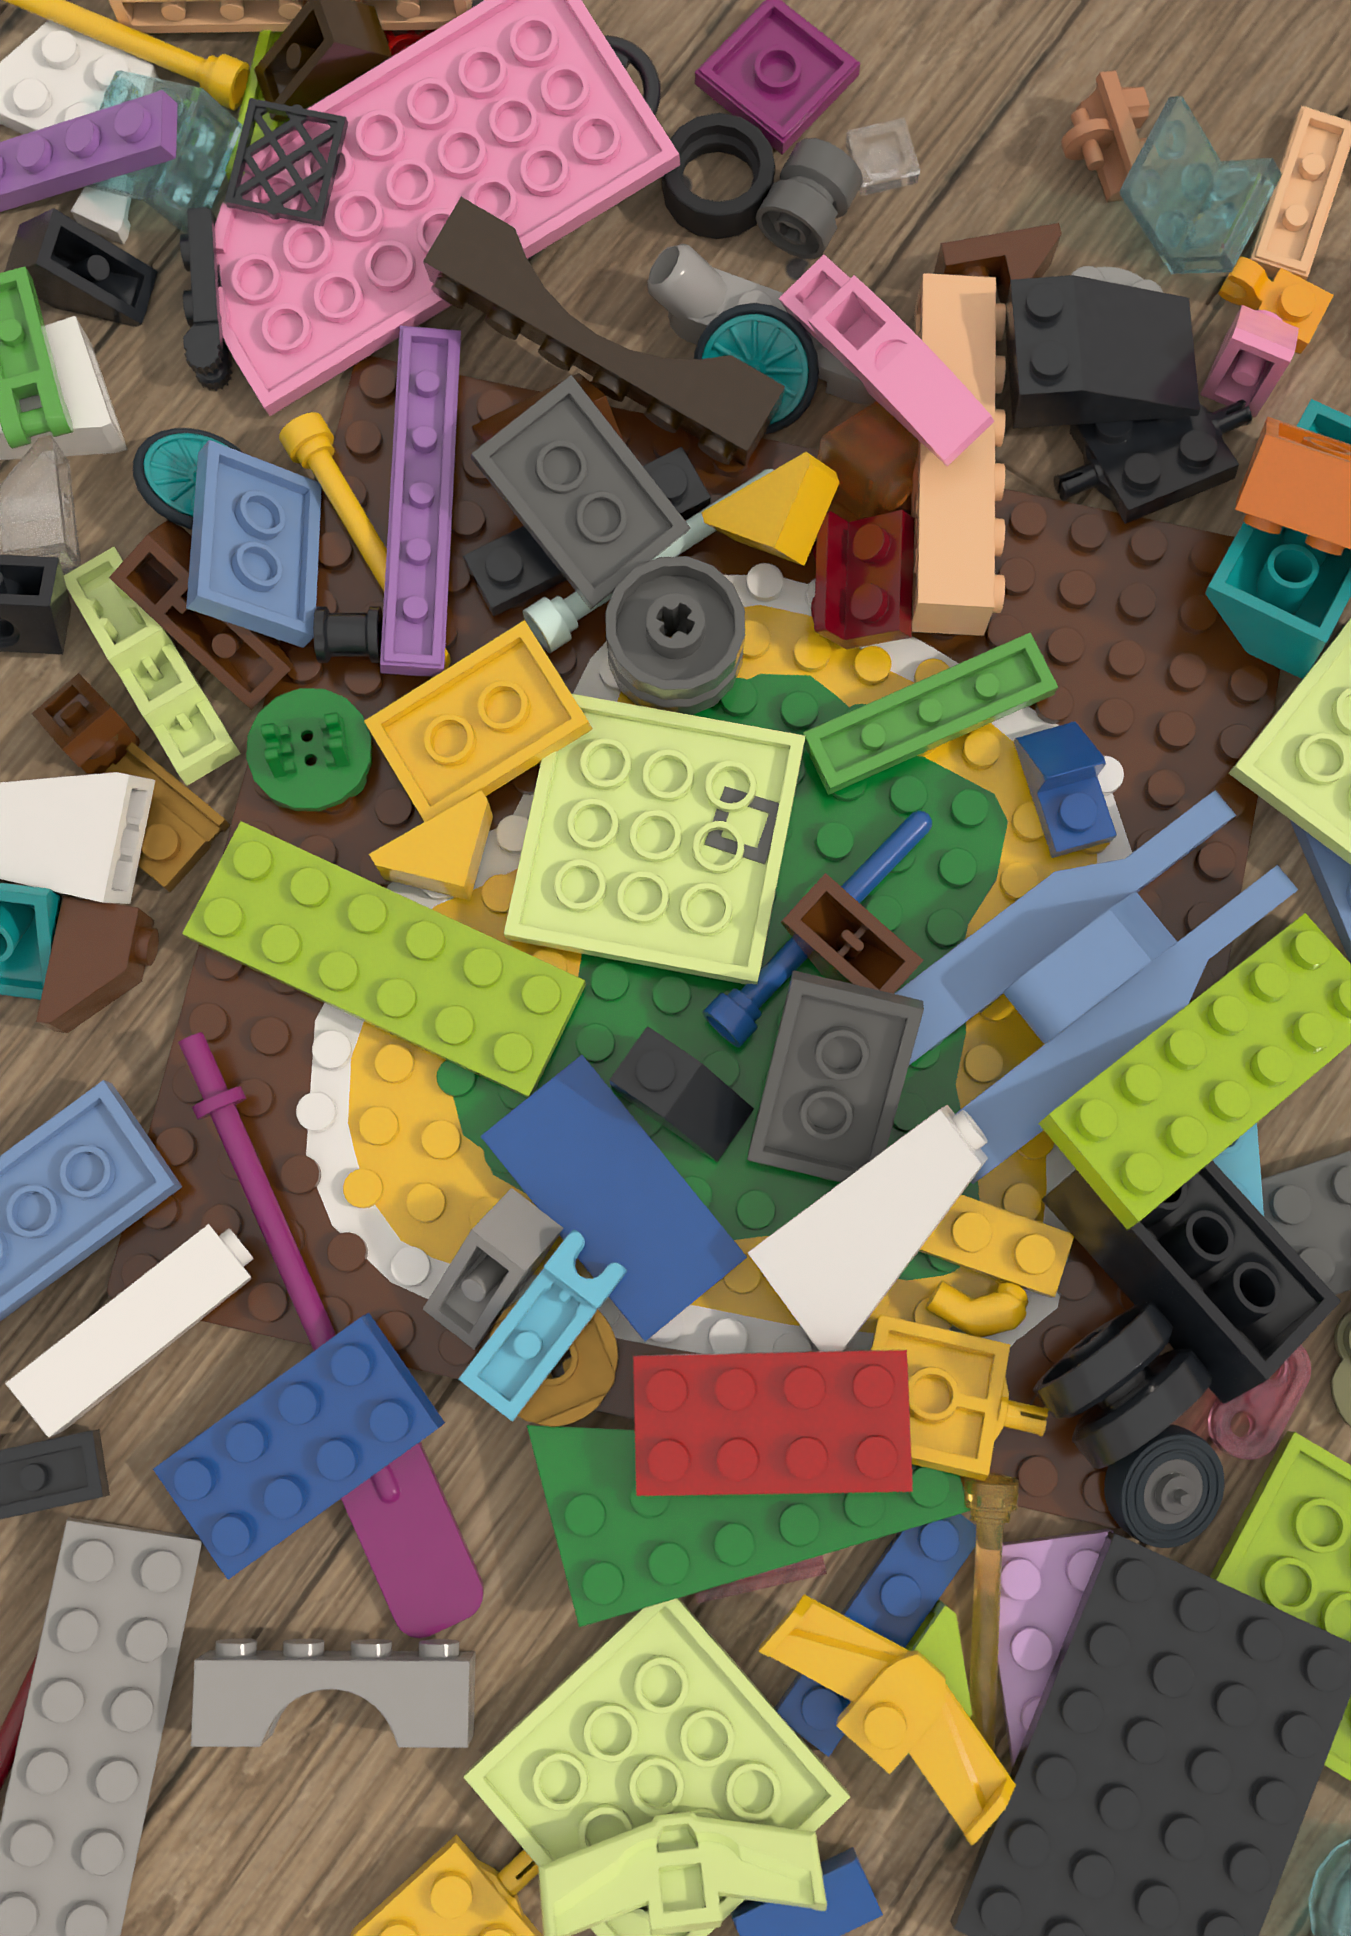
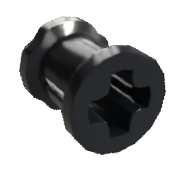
M318 606L314 612L313 622L314 649L318 663H328L331 657L368 656L371 663H380L383 624L381 606H370L367 612L330 613L327 606Z

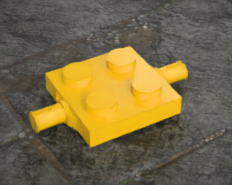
M879 1314L870 1350L907 1349L911 1457L913 1465L985 1481L989 1475L994 1441L1003 1427L1038 1434V1436L1043 1437L1047 1424L1045 1420L1048 1417V1409L1046 1407L1042 1408L1008 1400L1009 1392L1005 1374L1010 1344Z
M456 1834L352 1929L350 1936H543L523 1913L517 1895L522 1888L539 1874L538 1865L523 1850L498 1872L495 1868L478 1860Z

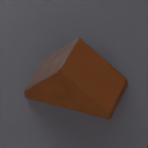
M826 873L781 921V924L821 975L828 979L894 994L924 961Z

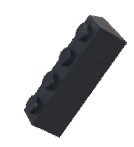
M1213 1160L1128 1230L1077 1169L1072 1171L1041 1199L1134 1305L1144 1300H1152L1173 1326L1168 1343L1174 1349H1191L1213 1376L1212 1383L1208 1388L1223 1405L1267 1381L1341 1302Z

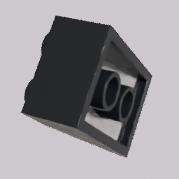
M1076 275L1010 280L1006 304L1005 331L1013 429L1199 415V392L1190 301L1188 297Z

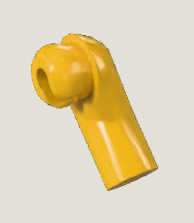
M942 1280L930 1297L925 1309L964 1333L983 1338L1018 1327L1027 1315L1026 1307L1029 1301L1025 1290L1011 1282L1001 1283L993 1293L972 1299Z

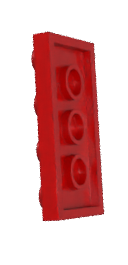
M907 1349L633 1356L636 1496L913 1492Z

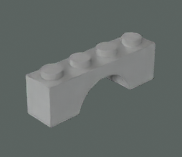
M233 1638L217 1640L215 1650H209L194 1660L191 1747H260L273 1735L283 1712L292 1701L305 1694L328 1689L351 1692L373 1704L390 1725L398 1747L468 1748L474 1736L476 1651H459V1641L422 1640L419 1641V1651H392L391 1640L360 1639L351 1641V1651H324V1640L291 1639L283 1642V1651L257 1650V1640Z

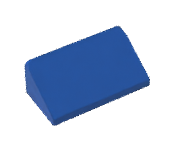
M852 1847L821 1862L827 1900L826 1911L745 1899L731 1912V1918L739 1936H841L883 1916V1913L855 1849Z

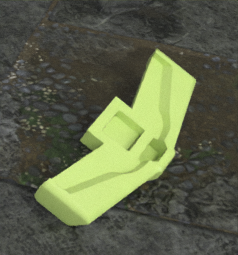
M692 1811L656 1815L647 1824L538 1866L544 1936H571L645 1905H648L651 1936L721 1927L722 1922L719 1896L812 1908L818 1911H826L827 1909L816 1832L700 1817Z

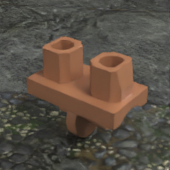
M1115 70L1098 74L1095 91L1082 101L1076 111L1071 114L1074 127L1063 136L1061 141L1066 158L1070 160L1085 159L1089 171L1097 170L1107 202L1123 200L1135 183L1155 178L1167 162V154L1162 139L1157 137L1139 139L1136 129L1141 128L1149 116L1150 104L1144 87H1121Z

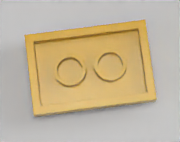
M525 620L364 720L424 822L479 790H482L485 796L489 795L540 763L541 759L555 751H559L593 729Z

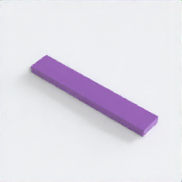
M400 325L380 673L435 677L444 671L461 331Z

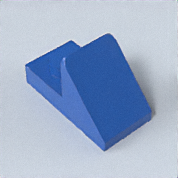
M1071 722L1015 738L1014 744L1051 857L1054 858L1111 842L1117 834L1097 777L1106 765V761L1076 722Z

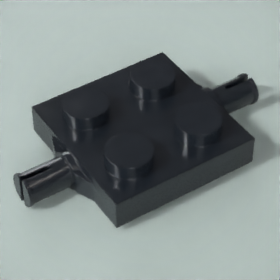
M1241 399L1214 412L1208 411L1207 408L1200 404L1198 416L1070 425L1069 433L1083 454L1084 465L1054 476L1055 490L1057 494L1060 493L1059 497L1064 501L1071 496L1094 487L1111 500L1122 520L1127 524L1231 481L1236 477L1239 463L1224 442L1222 434L1241 426L1249 425L1252 422L1250 408L1246 406V401Z

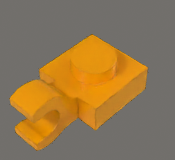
M1242 256L1238 258L1233 270L1229 272L1218 293L1230 303L1244 305L1253 310L1270 311L1278 315L1283 322L1299 328L1295 352L1301 354L1309 344L1334 296L1283 268L1279 269L1271 281L1267 277L1265 270L1258 263Z

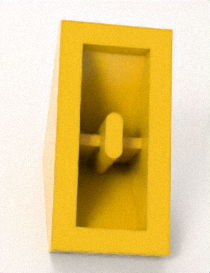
M805 452L702 511L704 523L737 542L804 566L835 495L839 480L834 470L808 452Z
M479 790L373 851L369 856L384 880L470 900L493 819L488 800L482 790Z

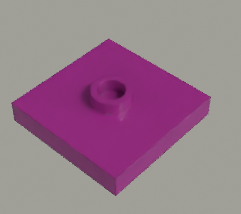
M765 0L695 71L694 84L733 116L742 117L758 127L771 146L783 155L859 76L861 63L782 0Z

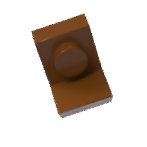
M1054 223L941 243L933 274L995 277L999 301L1004 303L1006 307L1010 280L1041 278L1050 267L1062 234L1060 224Z
M79 673L32 713L60 748L88 775L104 773L113 763L116 765L128 752L126 748L132 742L137 747L140 744L139 738L127 726V723Z

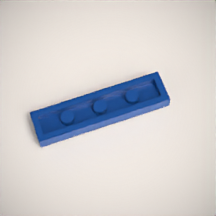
M962 1514L898 1532L840 1614L905 1648L985 1532ZM798 1673L775 1708L794 1731L829 1757L845 1735L836 1726L837 1718L851 1703V1700Z

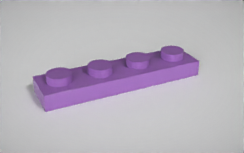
M161 90L0 142V212L176 159L178 103Z

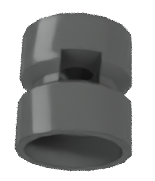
M805 138L797 142L781 170L780 180L772 185L758 209L756 220L758 227L766 238L778 248L803 259H816L823 255L837 230L835 218H840L847 213L862 186L863 177L855 161L842 149L817 138Z

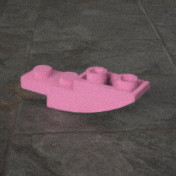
M824 254L779 298L785 310L861 380L868 393L946 466L950 465L994 423L990 413L966 386L877 295L855 275L851 278L848 277Z

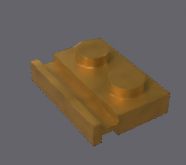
M132 742L126 748L128 752L116 765L113 763L104 773L119 772L155 780L138 867L171 893L212 847L210 843L221 831L225 832L230 824Z

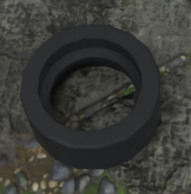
M723 113L697 116L680 126L670 139L679 153L680 166L662 176L665 205L675 221L694 235L712 239L739 236L756 226L758 209L774 184L775 176L772 147L760 129L742 117ZM721 152L734 155L746 162L752 170L753 181L751 188L739 197L717 202L702 199L689 191L684 184V169L689 162L703 154Z

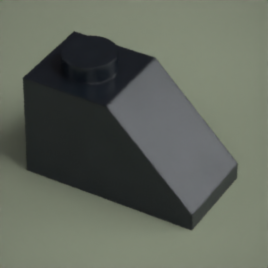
M55 208L19 225L5 271L25 266L33 278L38 299L55 309L134 327L140 326L143 323L159 272Z
M649 1026L643 1031L609 1080L611 1089L717 1163L754 1111L750 1104L705 1065Z

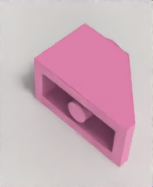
M1242 305L1225 335L1200 395L1226 406L1243 399L1246 401V406H1249L1252 416L1256 418L1291 362L1296 348L1299 328L1283 322L1278 315L1270 311L1253 310Z

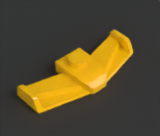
M805 1594L760 1644L758 1652L776 1659L851 1700V1703L838 1716L836 1726L887 1773L891 1774L909 1753L971 1845L978 1841L1005 1810L1016 1784L947 1686L945 1675L918 1650L909 1651Z

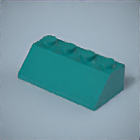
M1311 399L1297 427L1351 444V417ZM1243 522L1205 594L1247 653L1303 679L1326 645L1351 597V549L1345 548L1342 555H1333L1305 543L1307 534L1283 526L1280 534H1273L1256 529Z

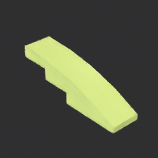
M112 547L65 574L66 587L107 659L119 674L142 716L154 731L178 775L188 786L241 753L167 631L109 578L123 562L116 548Z

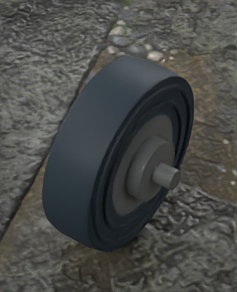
M1170 1424L1140 1448L1108 1466L1104 1484L1106 1504L1117 1524L1136 1540L1157 1548L1177 1547L1199 1536L1216 1516L1224 1494V1471L1218 1455L1204 1439L1184 1427Z

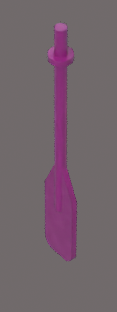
M203 1032L193 1034L178 1042L204 1100L194 1105L192 1109L197 1120L211 1116L303 1328L315 1351L333 1338L336 1333L235 1105L247 1098L241 1086L228 1090ZM420 1441L341 1498L396 1625L403 1633L413 1638L429 1637L470 1618L477 1612L484 1597L483 1581Z

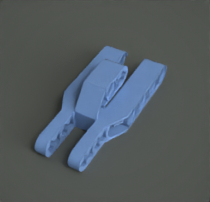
M1217 791L1206 796L1125 859L1053 872L894 993L923 1000L924 1011L909 1065L929 1050L932 1051L940 1045L952 1032L978 1012L981 1013L1002 994L1007 997L1044 1043L1040 1049L956 1113L958 1114L960 1111L965 1110L979 1126L988 1143L981 1147V1150L988 1159L972 1179V1184L1042 1132L1043 1129L1038 1123L1185 1008L1189 1004L1208 960L1298 890L1282 869L1276 865L1178 942L1139 896L1138 892L1236 816Z

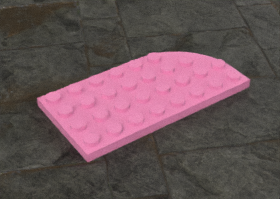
M484 0L309 107L308 110L344 116L348 121L324 226L284 218L275 220L269 215L229 208L226 204L222 203L215 223L217 265H220L222 285L218 287L222 336L262 406L271 416L399 338L400 325L417 327L451 306V304L441 299L432 291L433 283L429 279L423 261L460 197L467 199L514 227L528 259L680 166L678 151L582 0ZM311 121L303 124L312 139L331 128L329 125ZM296 129L277 140L286 155L305 145ZM332 140L318 148L326 162L328 161ZM271 145L252 156L261 171H264L280 160ZM312 153L293 164L302 180L321 168ZM247 162L241 185L255 176ZM286 169L267 180L277 196L295 185L294 180ZM323 179L308 188L316 202H318ZM261 185L242 196L244 200L263 204L270 201ZM302 193L283 204L285 208L303 212L311 209Z

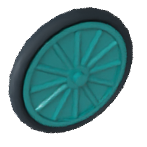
M760 303L737 305L723 311L714 318L700 335L694 351V359L732 355L785 386L782 404L764 434H771L787 428L799 419L811 404L818 384V356L810 335L802 324L788 312L772 305Z
M173 428L160 431L147 438L137 449L133 459V478L138 491L146 503L159 515L174 524L192 530L199 451L208 440L240 452L242 451L223 437L203 430Z

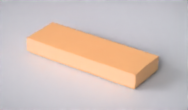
M1301 106L1295 118L1249 259L1258 263L1265 270L1268 277L1274 278L1279 269L1283 268L1304 280L1308 278L1351 147V121Z

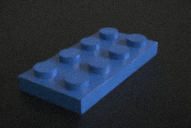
M367 1313L153 1468V1470L227 1580H229L436 1431L445 1422L370 1313Z

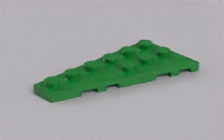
M527 1425L579 1627L970 1511L960 1475L913 1464V1492L636 1496L635 1430Z

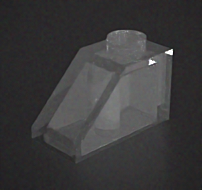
M51 435L39 437L0 484V555L59 557L63 575L81 566L70 464Z

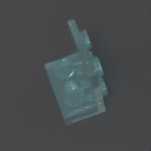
M118 70L105 91L99 110L163 90L178 103L176 159L86 187L144 201L179 230L188 233L187 209L209 207L211 209L226 175L229 160L238 147L243 125L203 88Z
M1172 96L1168 98L1120 189V196L1171 274L1232 272L1282 174L1273 158L1221 161L1183 96Z

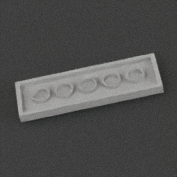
M70 1517L66 1521L0 1822V1936L121 1935L202 1545L199 1537Z

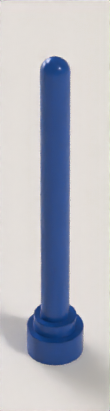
M925 811L911 813L841 887L856 901L861 903L930 831L932 827L930 815ZM791 938L760 970L758 984H746L741 991L734 988L728 995L720 993L702 1011L703 1016L723 1038L739 1048L757 1030L755 1021L762 1015L759 1008L792 975L793 970L795 971L808 958L796 941Z

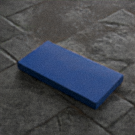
M583 1055L579 1056L480 1136L536 1207L564 1228L560 1233V1237L563 1240L573 1229L583 1236L585 1246L577 1258L593 1278L603 1273L611 1263H619L627 1270L625 1276L609 1295V1298L644 1342L747 1258Z

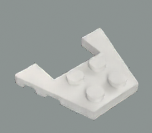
M48 20L0 62V125H4L21 134H27L157 91L159 77L153 64ZM137 171L85 186L71 209L76 222L124 245L130 230L128 213L131 198H136L140 179Z

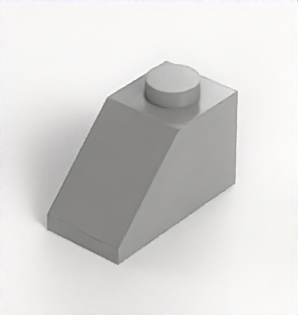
M511 1188L471 1229L423 1307V1310L472 1349H475L539 1267L564 1228Z

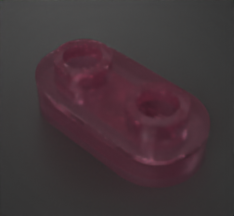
M1302 1345L1280 1366L1279 1374L1274 1379H1268L1224 1405L1216 1398L1208 1416V1431L1214 1444L1223 1453L1235 1458L1253 1460L1267 1455L1276 1446L1310 1380L1311 1362L1307 1351ZM1239 1412H1243L1250 1421L1249 1431L1243 1437H1237L1231 1429V1420Z

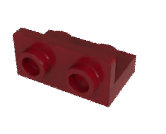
M899 510L847 522L832 511L826 513L813 544L816 579L815 596L811 602V615L816 633L845 649L912 638L915 518L905 511Z

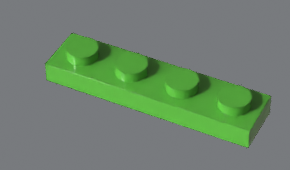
M1030 632L803 732V735H805L804 746L829 795L1053 696L1058 689V685Z

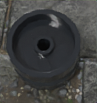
M1144 1300L1130 1307L1089 1333L1051 1367L1033 1389L1034 1393L1054 1418H1072L1087 1411L1077 1422L1071 1440L1093 1468L1100 1469L1111 1465L1150 1441L1182 1416L1212 1383L1213 1376L1191 1349H1174L1159 1355L1168 1345L1173 1326L1152 1300Z

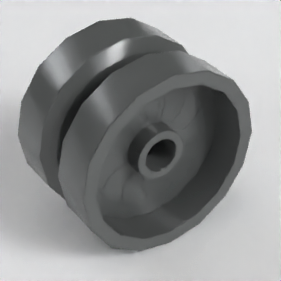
M688 556L659 557L635 567L615 587L606 609L608 664L619 690L635 705L694 715L715 706L733 688L743 661L745 609L733 583L714 566Z

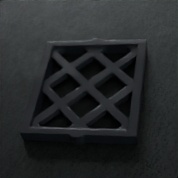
M250 98L224 201L226 206L269 215L275 220L284 218L324 226L348 126L347 118L303 109L300 105L288 106ZM270 113L289 117L290 120L271 132L262 116ZM311 121L329 125L331 128L312 139L303 124ZM255 123H257L265 136L251 144ZM296 129L305 145L286 155L277 140ZM332 140L328 161L326 162L318 148ZM271 145L280 160L264 171H261L252 156ZM312 153L321 168L302 180L293 164ZM247 162L255 176L241 185ZM286 169L294 180L295 185L277 196L267 180ZM323 179L318 202H316L308 188ZM261 185L270 201L263 204L244 200L242 196ZM302 193L311 209L303 212L285 208L283 204Z

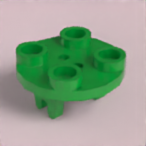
M299 688L277 696L258 713L247 735L246 760L254 781L275 805L282 808H290L294 811H322L358 795L367 783V774L372 765L373 740L364 722V716L347 698L326 689ZM306 734H313V738L309 742L303 741V737ZM309 758H317V762L313 766L306 765Z

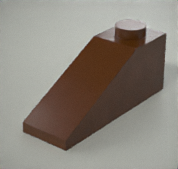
M167 520L148 533L109 578L252 710L294 665L273 637L186 608L192 536L182 526Z

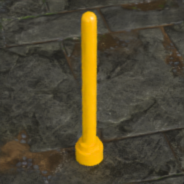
M3 0L199 83L200 89L208 93L209 100L231 110H236L242 103L250 73V66L246 62L227 54H222L219 57L210 55L207 59H204L66 0Z
M311 412L300 415L284 426L279 434V440L293 462L300 463L304 469L312 470L384 592L387 548L332 458L335 452L332 446L334 435L321 414ZM446 648L444 670H446L449 667L451 662L450 655Z

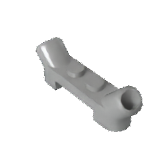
M679 244L663 250L650 270L647 284L648 293L668 311L670 326L677 336L696 345L700 335L714 318L723 311L737 305L760 303L772 305L786 311L779 300L784 293L713 268L687 244ZM807 331L818 356V378L827 381L826 393L853 403L864 405L876 403L877 401L868 393L862 381Z

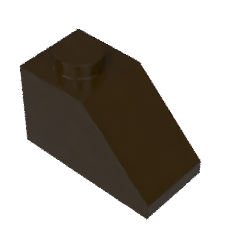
M308 0L258 63L254 72L265 101L288 106L300 105L303 109H308L392 57L374 6L353 0ZM269 113L271 120L282 122L289 119L286 116Z

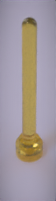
M989 1473L985 1481L964 1477V1506L970 1508V1520L976 1522L969 1688L972 1709L970 1719L994 1752L1003 1526L1010 1523L1011 1512L1018 1509L1019 1480L1007 1475Z

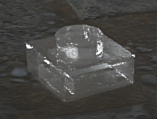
M905 118L847 131L846 148L848 155L855 161L862 172L863 183L859 190L861 196L918 183L920 167Z

